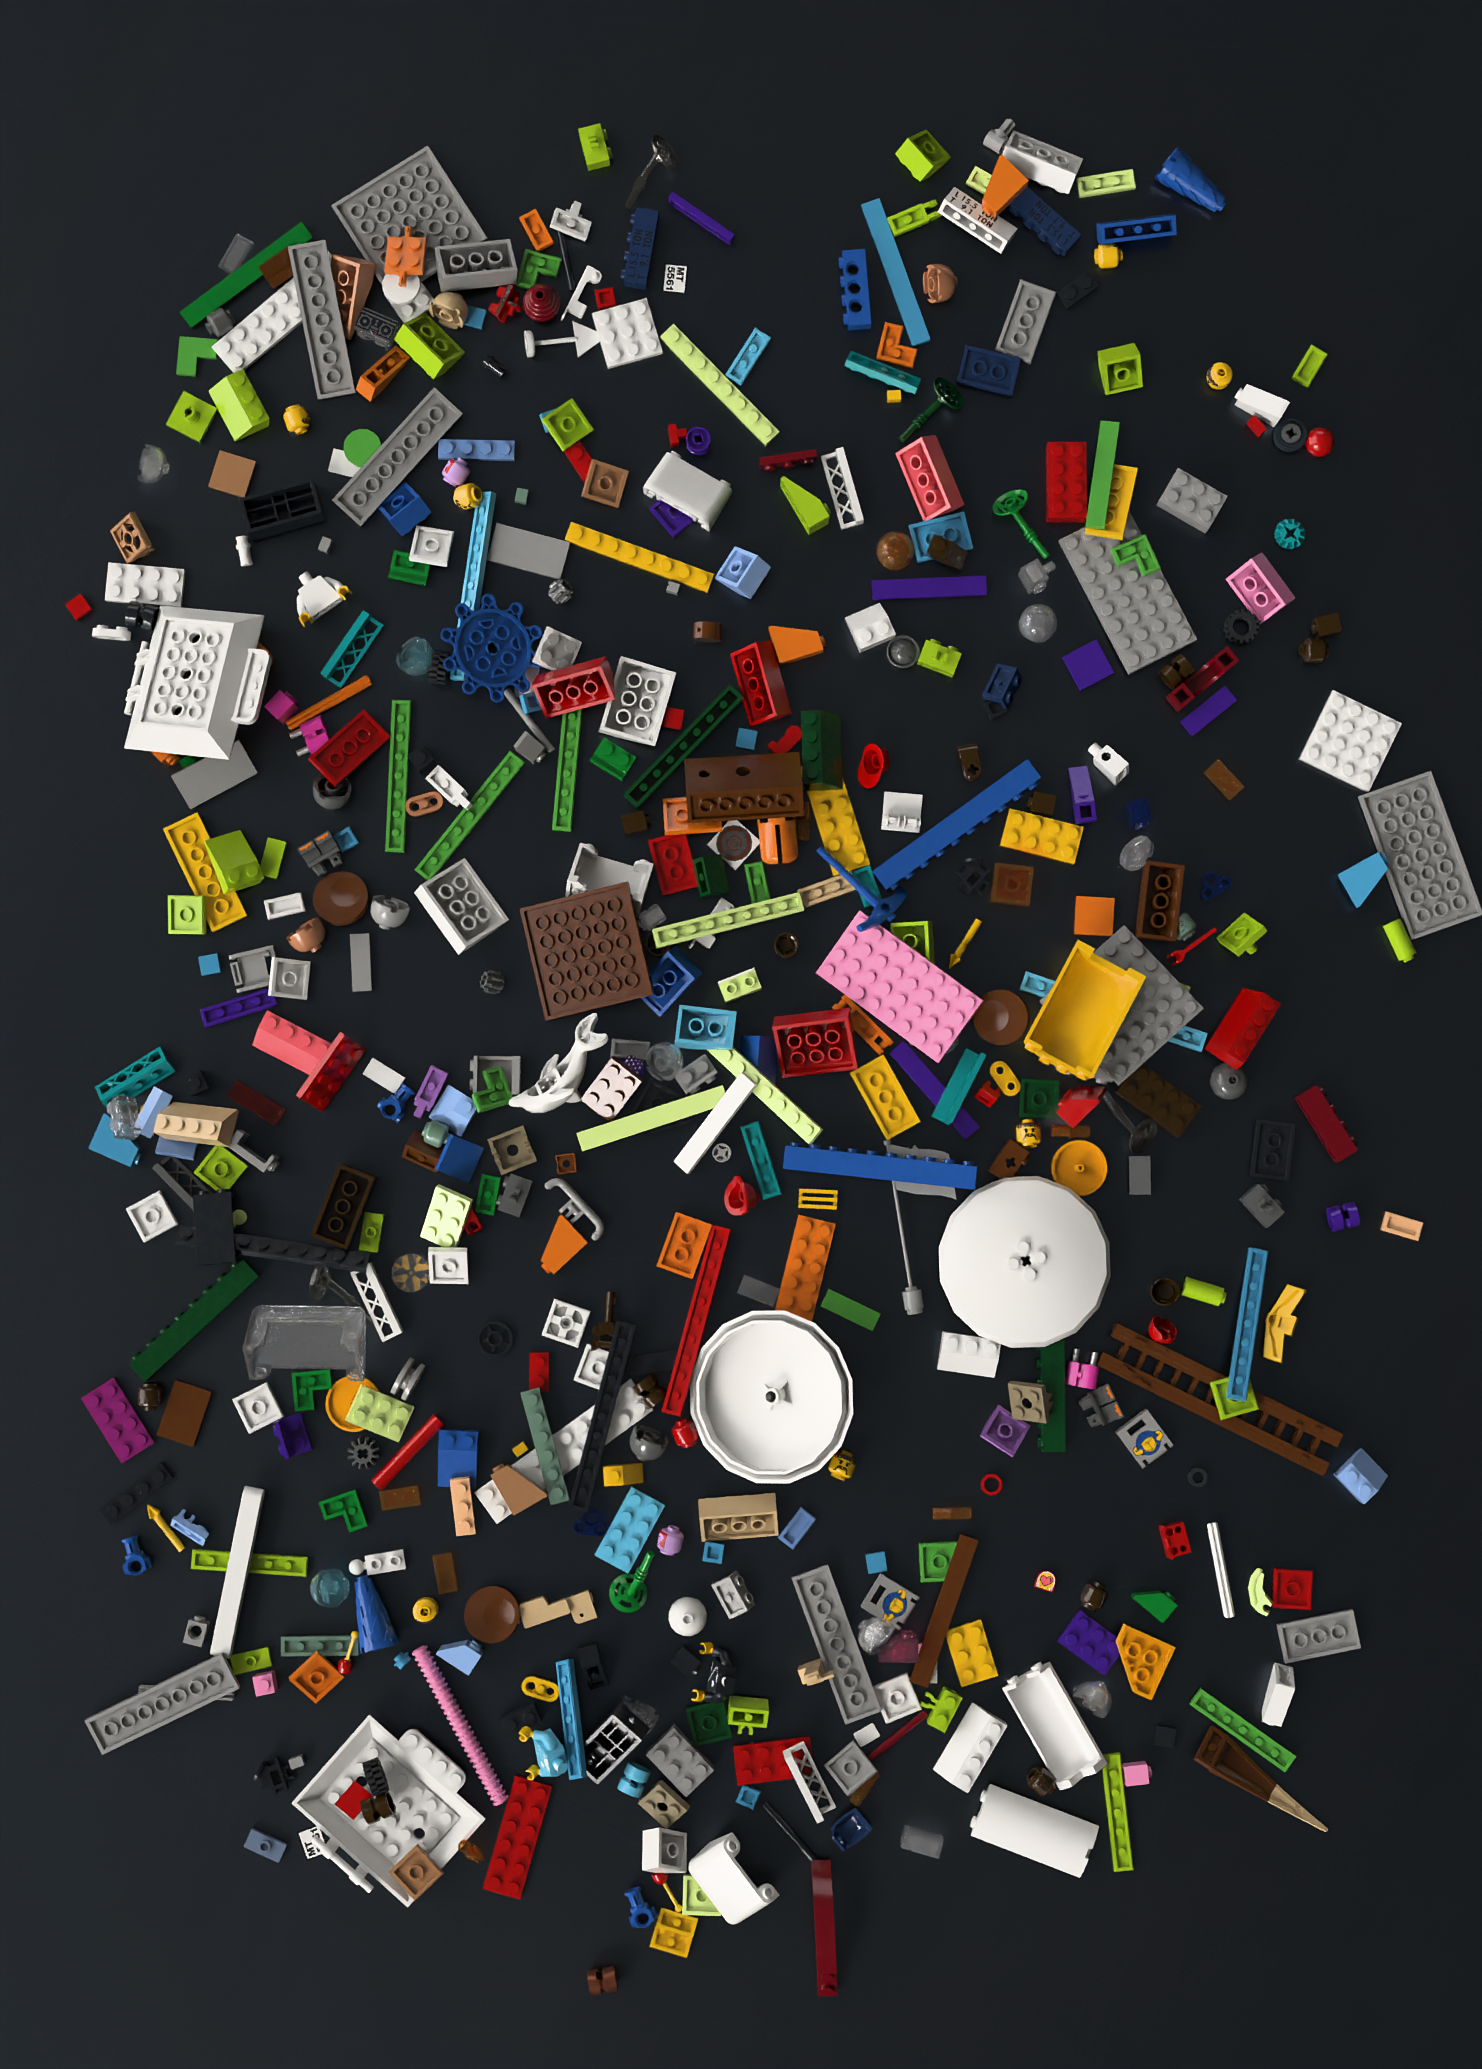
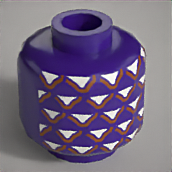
M629 1055L626 1059L622 1057L620 1060L639 1076H644L647 1070L644 1061L633 1055Z

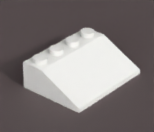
M621 656L614 677L616 699L607 702L599 732L655 746L676 672Z
M465 858L421 884L414 892L458 955L509 920Z

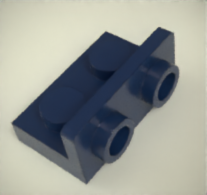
M997 663L982 694L983 698L1001 703L1003 708L1008 709L1010 703L1014 700L1018 687L1022 684V676L1018 668Z

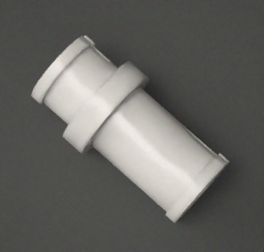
M248 536L236 537V549L239 551L241 566L253 565L250 552L251 543L248 542Z

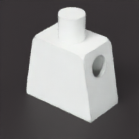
M1095 742L1088 749L1094 756V765L1115 786L1129 773V763L1108 745L1102 749Z

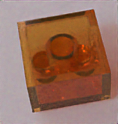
M995 863L989 903L1028 907L1030 905L1034 867Z

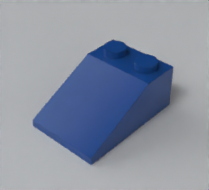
M676 946L667 951L650 970L655 995L642 997L641 999L661 1017L696 982L703 972Z
M447 1428L439 1430L438 1487H450V1478L469 1476L471 1488L476 1489L480 1430Z

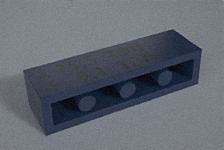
M1028 187L1008 205L1011 214L1015 217L1019 216L1023 220L1024 225L1028 229L1036 231L1038 233L1037 236L1043 242L1047 241L1052 246V250L1058 255L1061 254L1065 257L1080 240L1081 234Z
M636 207V212L631 215L630 224L633 225L632 232H628L627 243H630L629 250H625L624 261L627 262L626 269L622 268L621 280H623L625 287L647 289L659 221V211Z

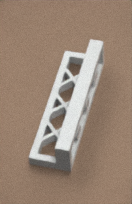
M837 448L835 452L821 456V461L842 530L863 524L864 518L844 448ZM837 458L838 465L835 470L827 466V459ZM835 474L843 479V484L840 488L832 484ZM840 492L848 497L846 506L839 504L837 501ZM845 511L853 514V522L844 524L842 516Z
M372 1262L368 1264L366 1272L368 1281L366 1284L359 1282L356 1276L359 1272H350L382 1342L403 1333L401 1324ZM368 1287L374 1290L376 1295L375 1301L367 1299L365 1294ZM376 1305L382 1307L384 1312L383 1319L375 1316L374 1309ZM384 1322L390 1324L393 1331L392 1334L384 1336L382 1331Z
M804 1741L784 1750L783 1755L818 1824L824 1821L822 1814L836 1808V1805ZM803 1749L805 1754L803 1759L800 1760L794 1758L792 1753ZM804 1765L812 1767L813 1770L810 1776L802 1774ZM812 1781L820 1783L821 1786L818 1792L810 1790ZM822 1797L828 1799L830 1804L819 1808L818 1801Z

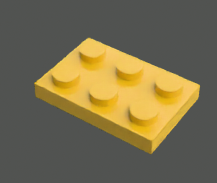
M981 1619L948 1629L946 1639L961 1687L998 1676Z

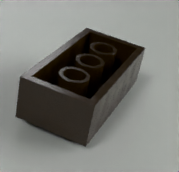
M1144 1064L1120 1084L1114 1092L1176 1138L1181 1136L1202 1107Z
M338 1164L311 1236L346 1250L350 1249L377 1177L347 1165Z

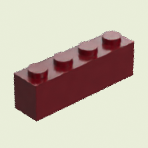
M1313 1085L1294 1098L1333 1161L1337 1163L1358 1151L1356 1148L1357 1142L1352 1135L1349 1136L1347 1134V1126L1343 1120L1337 1118L1335 1114L1337 1111L1334 1105L1328 1103L1325 1099L1327 1095L1321 1086Z

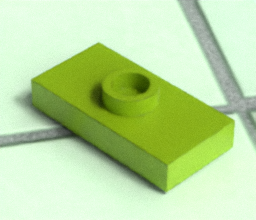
M364 1212L359 1250L379 1253L384 1214Z
M269 1646L234 1654L230 1658L235 1675L273 1666Z

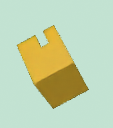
M901 390L887 391V403L901 402Z
M524 1441L512 1449L516 1457L529 1450Z

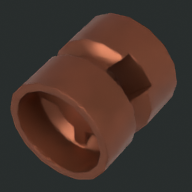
M615 1966L604 1967L602 1971L599 1969L587 1970L591 1996L601 1995L603 1991L607 1993L618 1991Z

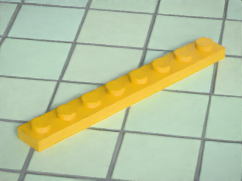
M573 522L570 523L565 537V541L706 593H708L714 577L713 573Z

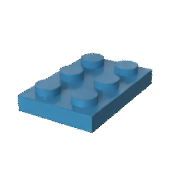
M964 512L908 526L917 563L933 560L926 556V552L934 534L954 542L966 551L973 550Z

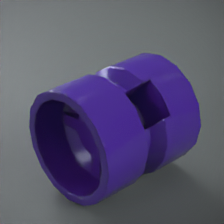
M694 427L686 435V447L692 456H705L711 448V437L705 428Z
M1354 1202L1342 1204L1341 1208L1333 1206L1326 1209L1328 1223L1332 1232L1344 1230L1345 1226L1348 1228L1360 1226L1359 1213Z

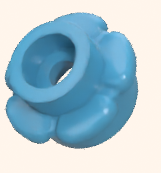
M403 1652L399 1653L394 1659L396 1662L394 1666L401 1670L412 1659L408 1652L405 1654Z

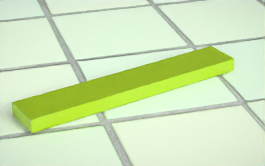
M192 1549L191 1569L227 1571L231 1551ZM253 1553L249 1573L307 1577L309 1557Z
M1120 1752L1102 1754L1108 1763L1102 1768L1113 1870L1114 1872L1134 1870Z

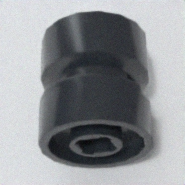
M130 601L126 611L125 624L132 627L140 625L141 629L153 631L159 609L150 605L143 607L142 603Z

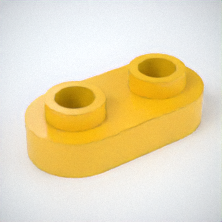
M994 1062L990 1067L991 1077L1005 1095H1016L1020 1090V1082L1005 1062ZM998 1067L1003 1068L1002 1074L996 1072ZM1008 1083L1014 1084L1013 1090L1008 1089Z
M528 1676L522 1682V1691L527 1696L547 1702L555 1701L559 1696L558 1684L553 1681L536 1676ZM528 1683H535V1688H529ZM553 1688L554 1693L548 1694L547 1689Z

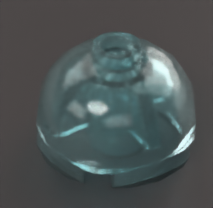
M413 637L406 641L401 647L403 648L401 654H397L396 663L398 667L411 676H421L427 673L431 666L433 647L424 638Z
M334 1568L319 1571L310 1583V1594L313 1600L318 1605L327 1608L340 1606V1603L347 1599L350 1590L348 1578H345L341 1570Z

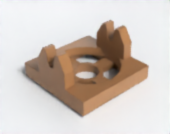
M130 512L110 530L127 564H131L136 559L147 556L151 551L155 550L135 512ZM131 526H133V527H134V530H133V531H129L128 528L131 527ZM128 533L131 535L132 538L131 544L127 540ZM137 536H139V538H140V540H141V544H140V548H139V549H138V547H137V545H136V537H137ZM127 546H131L133 552Z

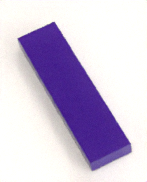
M671 192L668 197L670 205L728 245L734 242L735 234L674 192Z
M269 988L199 1010L204 1026L208 1028L278 1006L277 997L268 996Z

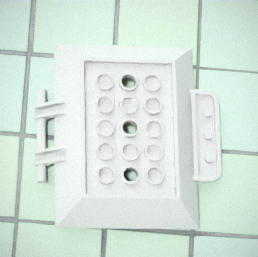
M160 605L150 647L148 642L142 641L140 651L136 655L137 658L134 663L136 667L131 687L128 689L125 699L127 703L124 713L132 715L124 748L230 760L238 724L250 725L256 722L262 704L272 662L271 656L265 650L257 649L265 616ZM200 635L199 641L192 643L193 638ZM187 671H191L190 677L183 679L184 674ZM178 707H182L181 713L174 715L175 710Z
M371 1715L361 1723L292 1802L299 1811L330 1837L326 1844L317 1835L312 1838L311 1842L320 1849L319 1852L335 1862L349 1875L350 1880L357 1886L360 1885L368 1893L374 1888L365 1879L369 1872L407 1907L410 1906L414 1899L389 1871L417 1844L442 1869L486 1819L457 1793L466 1781L465 1772L420 1731L409 1729L397 1740ZM378 1757L388 1781V1792L396 1806V1814L386 1819L381 1817L380 1821L369 1825L365 1821L362 1811L353 1820L338 1808L335 1803L359 1776L365 1777L362 1763ZM368 1783L362 1786L372 1795ZM417 1828H422L425 1832V1836L422 1838H417L414 1834V1830ZM339 1846L359 1863L356 1869H353L335 1852Z

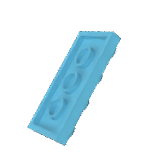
M631 1486L595 1556L629 1573L665 1504Z

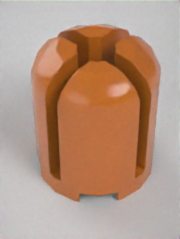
M785 817L767 818L768 822H760V819H757L762 860L767 864H778L775 825H779L782 863L793 862L798 857L796 818L793 817L792 820H785Z

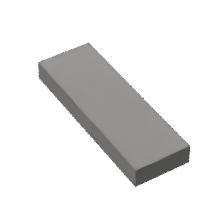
M350 934L352 991H372L370 934Z

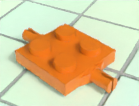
M412 226L405 227V236L388 237L384 271L385 274L400 276L398 283L400 287L407 286V277L423 275L427 240L426 237H412Z

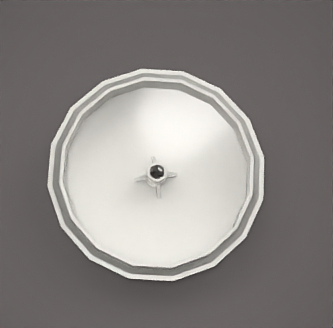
M1040 1176L999 1179L974 1190L951 1214L939 1245L940 1283L954 1313L979 1336L1010 1348L1046 1347L1076 1333L1100 1307L1111 1277L1109 1240L1096 1212L1071 1188ZM1021 1257H1029L1030 1265L1026 1264V1266H1023V1261L1020 1260Z
M751 1311L723 1324L701 1348L690 1383V1414L703 1446L726 1470L755 1483H791L819 1471L842 1446L853 1416L852 1377L839 1347L815 1323L787 1311Z

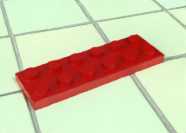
M515 1774L483 1889L520 1900L553 1785L537 1780H529L526 1777Z

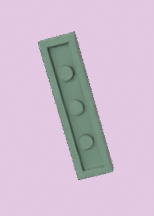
M281 1636V1656H312L316 1651L323 1656H346L352 1636ZM359 1637L355 1640L351 1656L359 1655Z

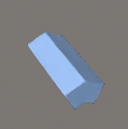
M154 1086L132 1129L151 1139L158 1113L169 1105L173 1096Z

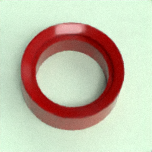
M989 1473L981 1479V1488L988 1495H996L1002 1489V1481L996 1474ZM989 1477H994L999 1482L998 1488L993 1492L987 1491L984 1487L985 1480Z

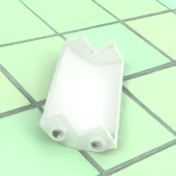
M1038 1662L1031 1667L1032 1670L1019 1677L1015 1675L1008 1679V1684L1002 1689L1047 1769L1055 1776V1783L1059 1790L1073 1787L1085 1776L1096 1774L1108 1763L1051 1663L1042 1664Z
M992 1784L989 1785L987 1790L982 1791L980 1801L982 1802L981 1809L977 1817L973 1816L970 1827H972L971 1836L1076 1877H1081L1099 1829L1098 1825Z

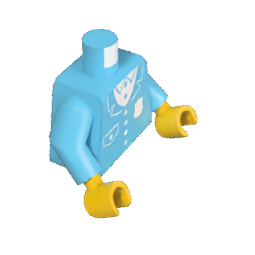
M524 1726L518 1732V1734H521L519 1740L522 1742H526L529 1737H532L534 1740L538 1766L532 1765L526 1770V1772L531 1773L527 1779L533 1780L538 1775L541 1777H557L567 1771L568 1765L565 1749L551 1729L545 1731L534 1730L533 1732L531 1728Z

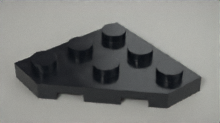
M650 1078L630 1115L685 1097ZM696 1114L634 1135L640 1138L690 1124Z

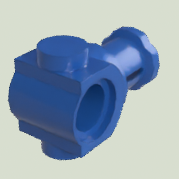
M402 1082L401 1088L397 1093L390 1095L388 1099L382 1098L377 1107L381 1110L384 1117L398 1123L405 1115L403 1110L406 1107V1101L411 1095H415V1092ZM389 1105H394L396 1112L389 1116L386 1113V1108Z
M138 1535L121 1540L127 1552L125 1556L126 1562L123 1564L125 1575H139L152 1567L150 1556L147 1557L144 1551L139 1548ZM134 1561H139L141 1563V1570H136L134 1568Z
M640 1886L631 1888L624 1893L625 1896H628L632 1906L630 1908L632 1916H629L631 1926L633 1928L636 1927V1929L639 1927L647 1928L655 1918H658L655 1907H651L648 1901H644L640 1892ZM646 1913L649 1916L648 1920L641 1921L638 1918L639 1914Z

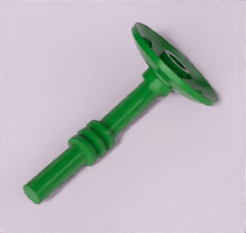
M1018 489L1000 496L993 504L992 509L994 513L1001 516L1012 514L1023 530V535L1029 540L1028 542L1035 546L1044 560L1050 556L1049 552L1038 539L1039 536L1036 535V532H1033L1034 529L1029 527L1019 512L1028 502V493L1025 490Z
M647 1552L635 1574H622L611 1583L609 1589L610 1601L619 1611L631 1613L639 1610L644 1605L647 1598V1588L644 1580L655 1555L654 1552ZM626 1578L634 1580L632 1583H627ZM620 1583L621 1585L617 1591L618 1596H615V1588ZM640 1590H642V1592H643V1594H642V1599H641V1601L638 1603L637 1601H638V1599L640 1598V1594H641ZM621 1600L628 1603L631 1602L632 1607H624L619 1602Z

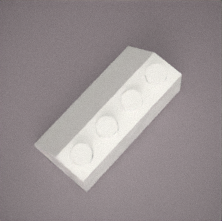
M1014 130L1002 154L1027 179H1032L1042 186H1049L1059 193L1069 194L1083 161L1081 157Z
M972 1702L933 1770L951 1784L968 1793L1007 1728L1006 1722Z

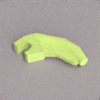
M1257 1568L1252 1573L1248 1585L1250 1602L1259 1613L1268 1616L1270 1611L1265 1610L1264 1605L1266 1604L1271 1607L1274 1602L1263 1589V1570Z

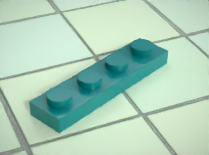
M853 351L850 352L844 365L852 371L861 372L870 378H876L909 393L915 394L921 381L919 377Z

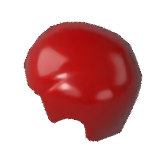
M1316 427L1309 431L1305 442L1308 452L1317 457L1329 454L1334 446V436L1331 431L1321 427Z
M1160 1315L1152 1318L1148 1328L1150 1338L1154 1342L1163 1345L1174 1342L1177 1330L1169 1322V1319L1162 1320Z

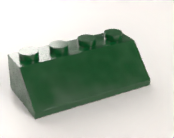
M822 710L801 711L804 790L843 789L841 716Z

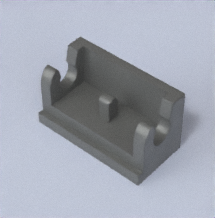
M1129 1156L1130 1195H1152V1156Z

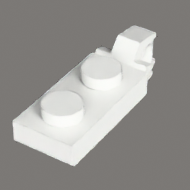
M439 765L425 778L456 807L461 804L468 811L473 806L466 799L469 795L466 790Z

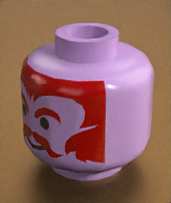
M459 457L457 460L450 459L442 471L443 480L454 487L463 485L470 474V469L466 467L468 463Z
M669 1525L668 1528L660 1530L657 1547L661 1553L674 1556L675 1553L681 1551L684 1535L677 1526Z

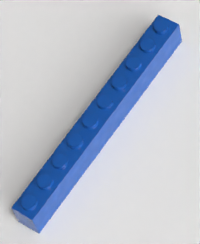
M1025 760L873 870L874 877L885 891L888 889L893 891L900 885L899 881L904 877L908 880L915 875V869L918 867L923 869L931 863L929 859L933 856L940 857L946 852L945 848L950 844L955 846L962 841L960 838L965 833L970 835L978 829L976 825L980 822L985 824L993 818L992 814L998 811L1000 813L1008 807L1007 803L1013 799L1016 802L1024 796L1022 792L1027 788L1031 791L1038 786V781L1041 778L1029 760Z
M790 1142V1145L785 1146L783 1169L973 1190L976 1189L978 1166H975L972 1161H963L962 1164H957L953 1159H943V1162H938L935 1157L924 1156V1160L916 1159V1155L905 1154V1158L897 1157V1153L886 1152V1156L878 1155V1151L867 1150L865 1154L859 1153V1149L848 1148L847 1151H840V1147L835 1146L821 1149V1145L816 1144L802 1147V1143Z

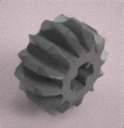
M358 1437V1443L355 1441L351 1442L354 1448H348L347 1451L353 1453L348 1456V1459H355L352 1462L353 1466L359 1463L358 1468L362 1469L365 1464V1467L370 1469V1463L373 1465L377 1464L374 1458H380V1454L375 1452L380 1450V1447H373L376 1443L375 1440L369 1444V1437H366L363 1443V1439ZM360 1449H367L368 1452L366 1454H368V1457H361L360 1454L362 1452H359Z

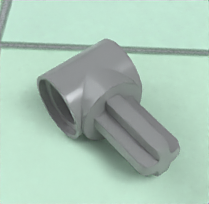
M1006 119L999 129L990 130L984 139L983 145L1001 154L1008 142L1009 133L1015 127L1013 120Z

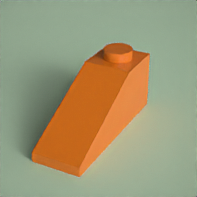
M394 346L360 376L356 390L371 402L385 389L410 360V357L399 347Z

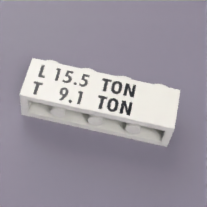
M954 187L944 199L938 213L1001 254L1011 242L1018 228L1000 216L994 218L992 215H987L980 203Z

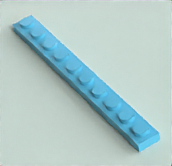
M482 492L481 503L475 507L461 599V603L466 604L473 611H478L480 607L496 493ZM458 619L457 628L460 626V619ZM454 670L450 673V679L465 681V674L461 670Z
M1026 971L1019 990L1043 998L1051 991L1055 981ZM1184 1026L1169 1042L1202 1052L1208 1033Z

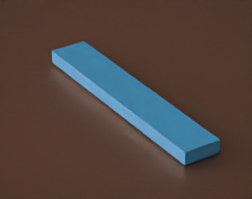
M567 1659L556 1662L569 1780H576L587 1777L574 1659Z

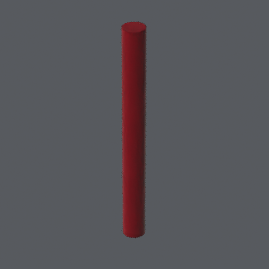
M925 1710L921 1711L868 1754V1759L871 1762L874 1761L928 1717Z

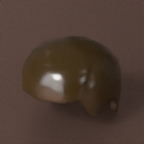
M1159 1278L1150 1288L1151 1298L1159 1306H1171L1180 1296L1178 1284L1170 1278Z

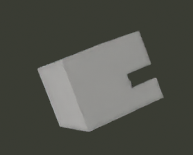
M323 536L318 547L319 551L328 554L333 541Z
M669 581L666 592L678 596L680 584Z
M303 1754L288 1760L291 1770L305 1765L306 1762Z

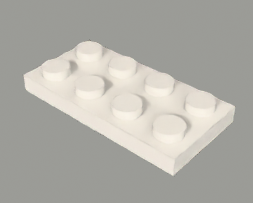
M108 562L105 601L118 603L135 601L143 605L182 607L186 570Z

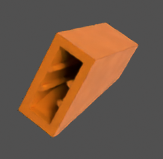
M1002 154L997 160L982 199L983 211L994 218L1027 188L1029 181Z
M778 626L768 627L779 666L823 653V647L826 646L823 635L819 636L818 631Z
M563 1214L558 1217L541 1258L543 1262L541 1266L548 1274L550 1272L555 1274L588 1243Z

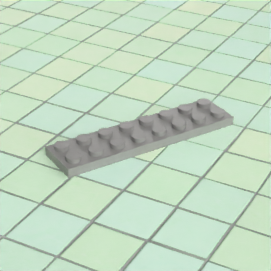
M326 240L288 246L317 398L321 400L356 393Z
M434 387L332 501L361 527L463 413Z
M828 1564L791 1577L825 1671H835V1676L830 1678L829 1682L845 1725L881 1712L882 1710Z
M220 1653L86 1718L85 1723L103 1755L239 1689L241 1686L225 1655Z

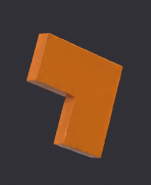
M885 322L876 360L913 369L917 349L899 345L904 326Z

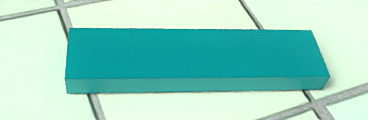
M759 1121L740 1126L763 1200L782 1194Z

